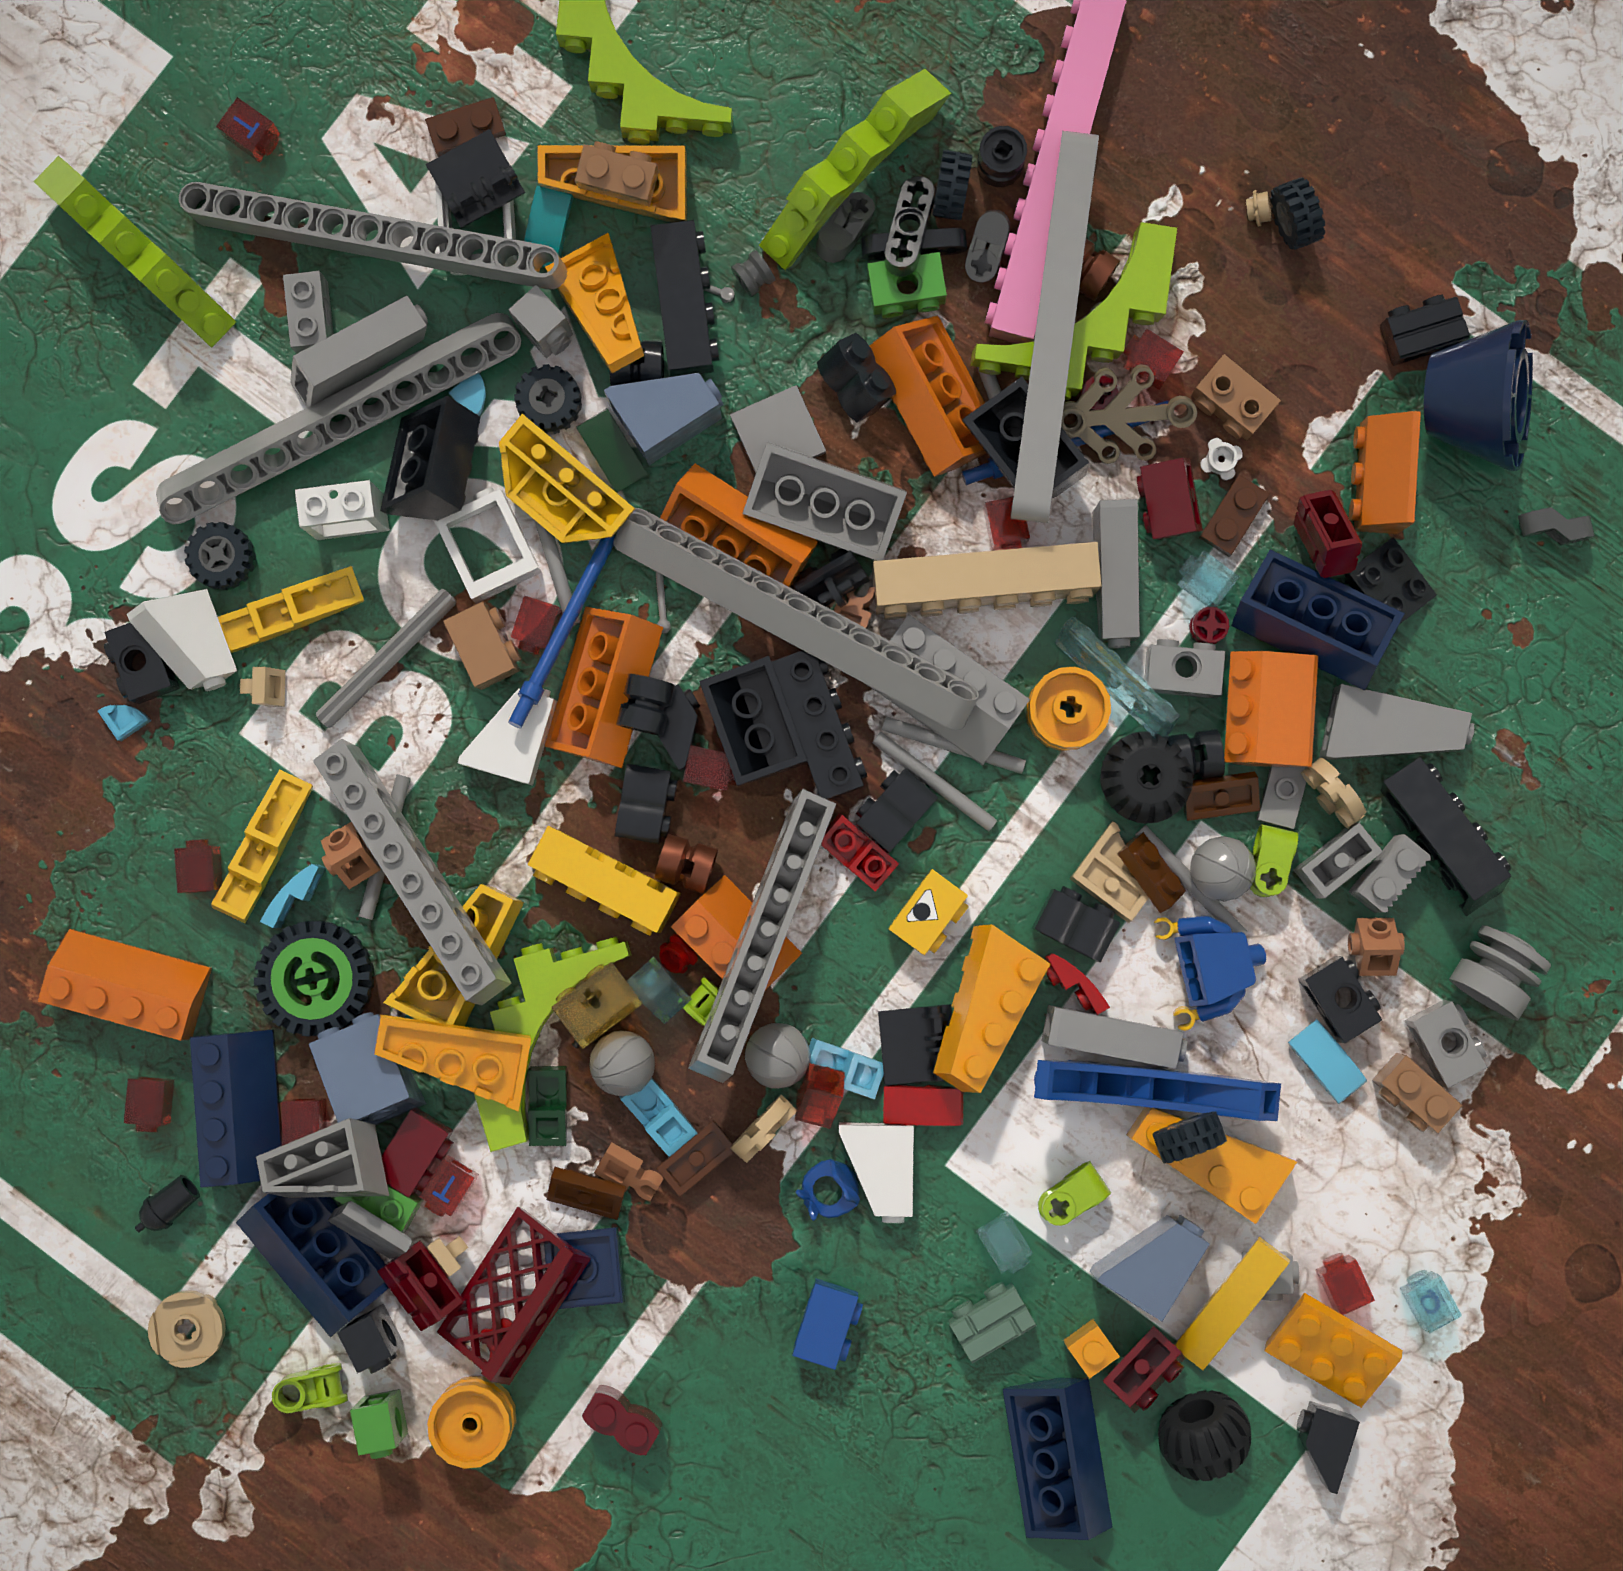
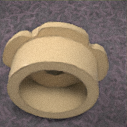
M1254 190L1253 198L1246 199L1249 221L1256 220L1257 226H1261L1262 222L1272 221L1268 192L1257 193V190Z

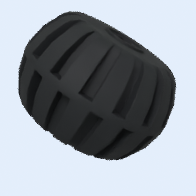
M1152 731L1136 732L1120 739L1108 751L1101 767V788L1109 805L1122 817L1137 823H1157L1172 817L1187 802L1192 788L1185 787L1193 786V773L1186 772L1185 767L1190 766L1186 756L1183 758L1178 756V753L1182 750L1174 741L1172 746L1168 745L1169 736ZM1143 767L1147 771L1153 769L1157 775L1153 778L1156 783L1154 786L1150 782L1145 784L1141 782L1140 778L1144 775Z
M1206 1390L1197 1391L1195 1394L1185 1395L1184 1398H1179L1172 1402L1173 1406L1167 1407L1160 1420L1158 1440L1162 1455L1176 1472L1191 1480L1212 1481L1213 1478L1217 1477L1220 1479L1227 1476L1226 1473L1234 1472L1243 1464L1251 1446V1425L1247 1415L1236 1401L1221 1392L1213 1390L1206 1392Z

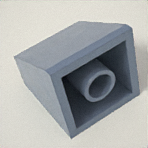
M699 373L609 386L604 390L610 407L649 466L722 419L720 407L724 405L721 400L722 396L711 379L705 382Z
M373 1012L362 1014L352 1020L353 1025L339 1030V1027H333L322 1031L317 1035L318 1040L309 1043L338 1123L351 1118L375 1124L376 1126L413 1108L426 1104L410 1068L374 1054L380 1021L379 1014L374 1015Z
M1166 1215L1093 1264L1090 1272L1099 1283L1163 1322L1210 1243L1202 1238L1205 1231L1182 1215H1179L1177 1220Z

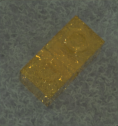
M612 962L606 966L604 964L596 966L586 975L587 981L576 989L569 987L557 996V1003L551 1007L582 1049L642 1005L639 997ZM593 996H595L601 1004V1006L597 1009L591 1006V1003L589 1002V999Z

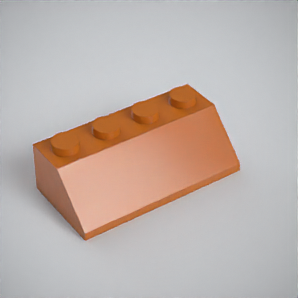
M938 315L895 326L869 345L874 353L876 363L888 373L894 383L896 394L891 399L901 413L909 433L913 436L926 465L930 468L934 477L956 470L986 454L985 450L962 422V419L985 402Z
M695 463L675 485L660 518L791 588L799 577L800 572L806 566L818 541L742 514L748 496Z
M585 607L546 738L545 747L622 768L633 730L618 726L616 722L621 704L628 702V698L624 695L628 674L649 677L654 657L659 647L663 630L662 626L631 614Z
M69 929L48 964L38 1002L176 1040H188L194 1034L212 967Z

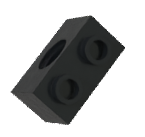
M131 622L104 632L108 641L104 644V649L109 661L112 664L116 663L120 677L116 678V682L124 698L128 697L129 701L141 704L180 689L175 673ZM139 653H144L146 664L141 670L135 671L132 667L133 658Z
M1334 956L1298 980L1336 1041L1345 1044L1382 1021V1018L1377 1012L1381 1009L1378 1000L1370 990L1365 992L1358 982V979L1361 978L1358 968L1351 959L1345 961L1343 956ZM1342 987H1346L1351 994V1001L1344 1008H1340L1335 1001L1336 992Z
M384 1304L350 1321L337 1332L357 1374L366 1369H369L370 1373L373 1374L388 1366L393 1359L398 1357L396 1351L404 1344Z

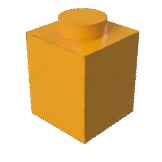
M1094 1319L1063 1340L1089 1379L1120 1357Z

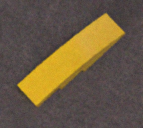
M350 566L281 589V593L248 603L245 608L218 616V620L229 650L233 653L332 616L364 602V598L353 568Z
M279 769L244 831L245 838L228 866L229 873L211 903L213 909L246 924L299 820L312 791V784Z
M1259 1236L1174 1345L1188 1360L1201 1370H1204L1288 1266L1290 1259Z

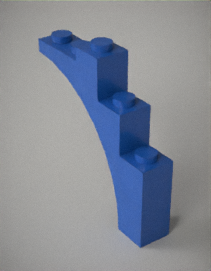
M1038 1060L1037 1071L1034 1076V1098L1119 1104L1195 1113L1216 1111L1219 1116L1256 1121H1278L1281 1083L1208 1073L1180 1072L1151 1067L1122 1066L1080 1060Z

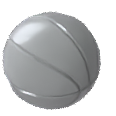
M1220 836L1205 841L1196 849L1190 862V874L1195 887L1205 897L1225 902L1239 898L1250 889L1256 876V864L1251 851L1244 843L1238 839Z
M771 1023L759 1028L750 1037L745 1049V1061L748 1071L756 1081L769 1088L779 1089L792 1086L800 1081L810 1064L811 1053L807 1040L795 1027L784 1023Z
M614 1031L603 1036L593 1048L589 1063L590 1073L597 1086L608 1094L616 1096L635 1094L641 1091L652 1078L655 1068L653 1050L649 1043L636 1033Z

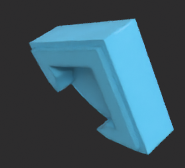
M477 373L460 382L449 394L455 401L480 416L484 408L486 390L481 375Z
M109 705L98 710V713L113 735L121 742L151 721L145 713L127 705Z

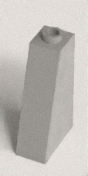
M405 296L294 355L290 383L305 406L308 408L359 382L424 340L426 324H428L424 311L418 304L413 305L409 297Z
M1137 499L1100 500L1092 512L1093 542H1098L1102 585L1096 592L1099 643L1108 642V648L1130 647V641H1136L1140 637Z
M1340 684L1334 687L1319 758L1336 760L1460 751L1465 749V745H1469L1473 738L1474 723H1470L1472 713Z
M1048 1005L1041 1039L1042 1042L1048 1045L1177 1069L1178 1061H1184L1187 1050V1040L1182 1039L1183 1032L1052 1005Z

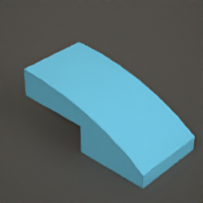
M311 864L295 875L274 897L260 922L272 928H281L295 898L302 901L311 900L326 868L321 865Z
M1317 1019L1288 1042L1292 1050L1314 1073V1077L1338 1104L1367 1082L1366 1077Z
M815 1038L811 1039L809 1045L811 1053L810 1064L804 1075L875 1099L884 1074L882 1062Z
M653 1078L641 1091L629 1096H620V1100L643 1124L647 1133L669 1157L697 1134L692 1124Z

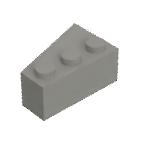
M348 1118L256 1156L263 1193L288 1198L389 1196L375 1124Z

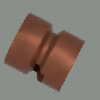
M1086 239L1079 292L1095 301L1121 260L1105 250L1097 253L1094 251L1095 244Z
M668 834L661 851L654 879L673 885L681 881L685 889L704 894L714 868L718 849L700 843L691 847L689 840ZM687 859L695 863L693 870L684 869Z

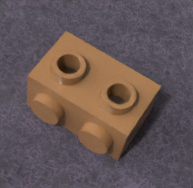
M598 141L594 142V146L583 145L575 177V183L578 188L650 207L659 173L657 164L651 162V156L636 151H630L629 156L615 153L616 147Z
M1225 354L1191 394L1196 399L1194 401L1195 405L1202 412L1209 416L1212 414L1216 415L1224 422L1223 428L1230 435L1237 439L1242 437L1246 441L1281 401Z
M482 601L443 620L475 688L483 690L520 671L516 662L521 660V656L512 640L506 642L501 628L505 627V623L496 607L491 609L488 604Z
M1396 1053L1372 1080L1381 1088L1378 1092L1379 1095L1393 1107L1399 1104L1409 1113L1406 1119L1421 1132L1427 1129L1439 1133L1463 1106L1404 1054Z

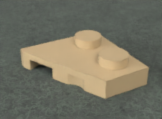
M1112 821L1070 877V880L1107 908L1116 912L1115 914L1127 923H1130L1149 897L1117 854L1125 844L1119 834L1121 830Z

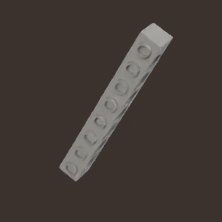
M341 739L313 760L314 764L464 999L471 1003L483 1005L512 984L361 749Z
M804 789L792 801L688 1069L721 1083H724L733 1075L836 803Z

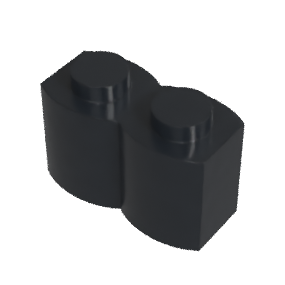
M857 333L839 340L817 362L822 378L831 389L837 392L842 408L857 423L875 414L896 394L892 379L876 363L872 349Z
M627 764L615 837L660 844L661 837L667 838L672 816L665 815L667 802L675 801L678 780L672 779V771Z
M906 768L900 774L893 770L880 785L884 790L883 794L876 801L869 797L855 813L860 817L855 825L888 854L938 799L930 789Z
M1065 886L1062 887L1061 891L1051 889L1032 929L1101 963L1120 925V922L1113 919L1116 912L1098 903H1095L1093 908L1081 903L1082 895Z

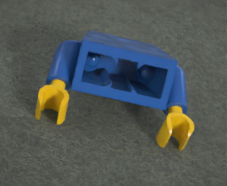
M1209 916L1179 918L1178 922H1171V920L1164 917L1155 920L1154 923L1166 922L1170 925V932L1167 935L1155 936L1159 940H1167L1174 933L1180 934V937H1175L1174 940L1190 1007L1196 1006L1194 1010L1186 1006H1180L1175 1009L1173 1016L1187 1013L1191 1017L1188 1023L1179 1025L1178 1029L1186 1031L1193 1027L1196 1020L1200 1019L1204 1022L1231 1013L1244 998L1245 988L1254 985L1256 982L1253 967L1264 965L1266 962V952L1263 946L1258 943L1248 946L1247 937L1244 932H1232L1228 924Z

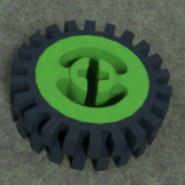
M321 921L300 922L282 929L283 931L279 934H275L270 939V944L264 946L260 952L262 957L260 961L256 962L255 969L258 970L257 977H254V986L257 985L259 991L256 994L258 1002L262 1001L264 1005L262 1010L266 1015H270L274 1019L273 1023L278 1027L283 1026L290 1033L302 1034V1036L310 1037L317 1036L322 1031L333 1027H339V1030L347 1027L354 1018L362 1014L365 1004L369 1003L372 996L369 994L371 988L374 987V979H372L374 967L373 963L369 961L368 956L370 954L367 948H363L360 944L362 941L357 936H353L344 927ZM320 952L326 954L335 962L340 976L339 986L331 999L327 997V991L332 987L334 977L319 980L317 988L312 983L297 986L300 992L311 996L312 1003L308 1004L301 1001L294 994L290 984V973L294 963L299 958L302 960V965L297 969L295 979L311 976L312 969L314 973L331 971L332 969L329 965L318 961L317 955Z

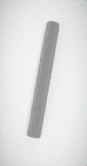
M441 589L316 712L318 720L328 728L340 720L456 605L454 597L445 589Z

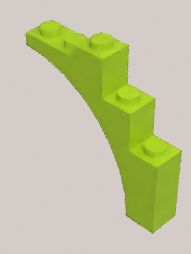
M559 0L556 29L559 46L572 53H584L586 49L591 50L588 75L591 93H596L597 96L605 99H615L618 95H623L620 122L623 138H627L629 142L634 144L646 145L650 141H659L660 127L666 128V131L675 134L687 133V130L702 131V134L710 137H721L723 133L732 134V108L703 103L676 92L653 77L632 56L616 32L605 0Z
M926 69L885 91L867 118L845 131L828 157L802 174L786 198L788 203L759 246L784 270L791 267L842 202L901 143L933 120L951 92Z
M59 155L33 181L211 348L236 323L166 253L156 246Z
M1141 222L1134 232L1128 260L1117 284L1102 303L1085 318L1074 324L1065 400H1070L1071 396L1076 397L1082 390L1086 355H1091V360L1101 363H1110L1113 359H1118L1121 356L1125 347L1128 318H1133L1132 322L1135 324L1148 326L1154 325V322H1159L1166 314L1177 233L1176 227ZM1034 341L1012 345L977 344L972 351L970 366L979 367V372L984 374L999 375L1001 371L1015 373V377L1018 379L1023 377L1024 380H1029Z
M613 937L596 942L598 950L583 953L582 947L560 953L562 958L560 961L556 960L553 948L544 950L543 944L540 943L522 948V956L514 958L526 1002L521 1003L519 996L497 1002L499 1009L490 1012L495 1031L531 1036V1044L519 1112L494 1100H488L475 1095L490 1152L529 1140L526 1115V1079L532 1052L543 1026L558 1004L581 981L604 966L632 956L628 941L619 943L618 938Z

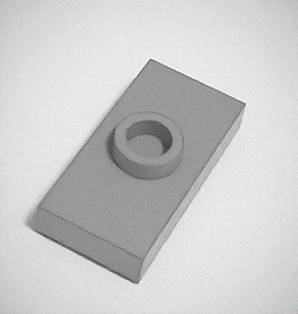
M1270 766L1260 803V811H1258L1256 820L1290 830L1294 829L1306 786V781L1301 772L1307 767Z

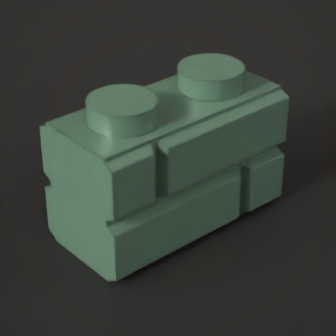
M999 1282L984 1291L986 1298L974 1305L971 1300L966 1301L951 1311L954 1317L948 1320L949 1325L972 1364L1037 1326L1012 1282L1006 1286L1003 1282Z

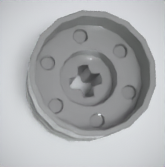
M1482 925L1477 935L1489 946L1476 941H1472L1470 944V949L1481 958V961L1477 963L1462 958L1449 981L1486 1007L1518 1021L1531 1001V998L1519 985L1524 983L1529 986L1539 987L1541 980L1530 970L1546 975L1551 968V964L1538 954L1531 945L1508 932H1502Z

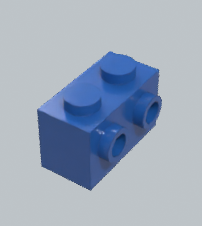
M815 1278L793 1347L792 1356L834 1370L838 1360L845 1362L852 1341L846 1338L849 1325H857L863 1304L857 1302L858 1292Z

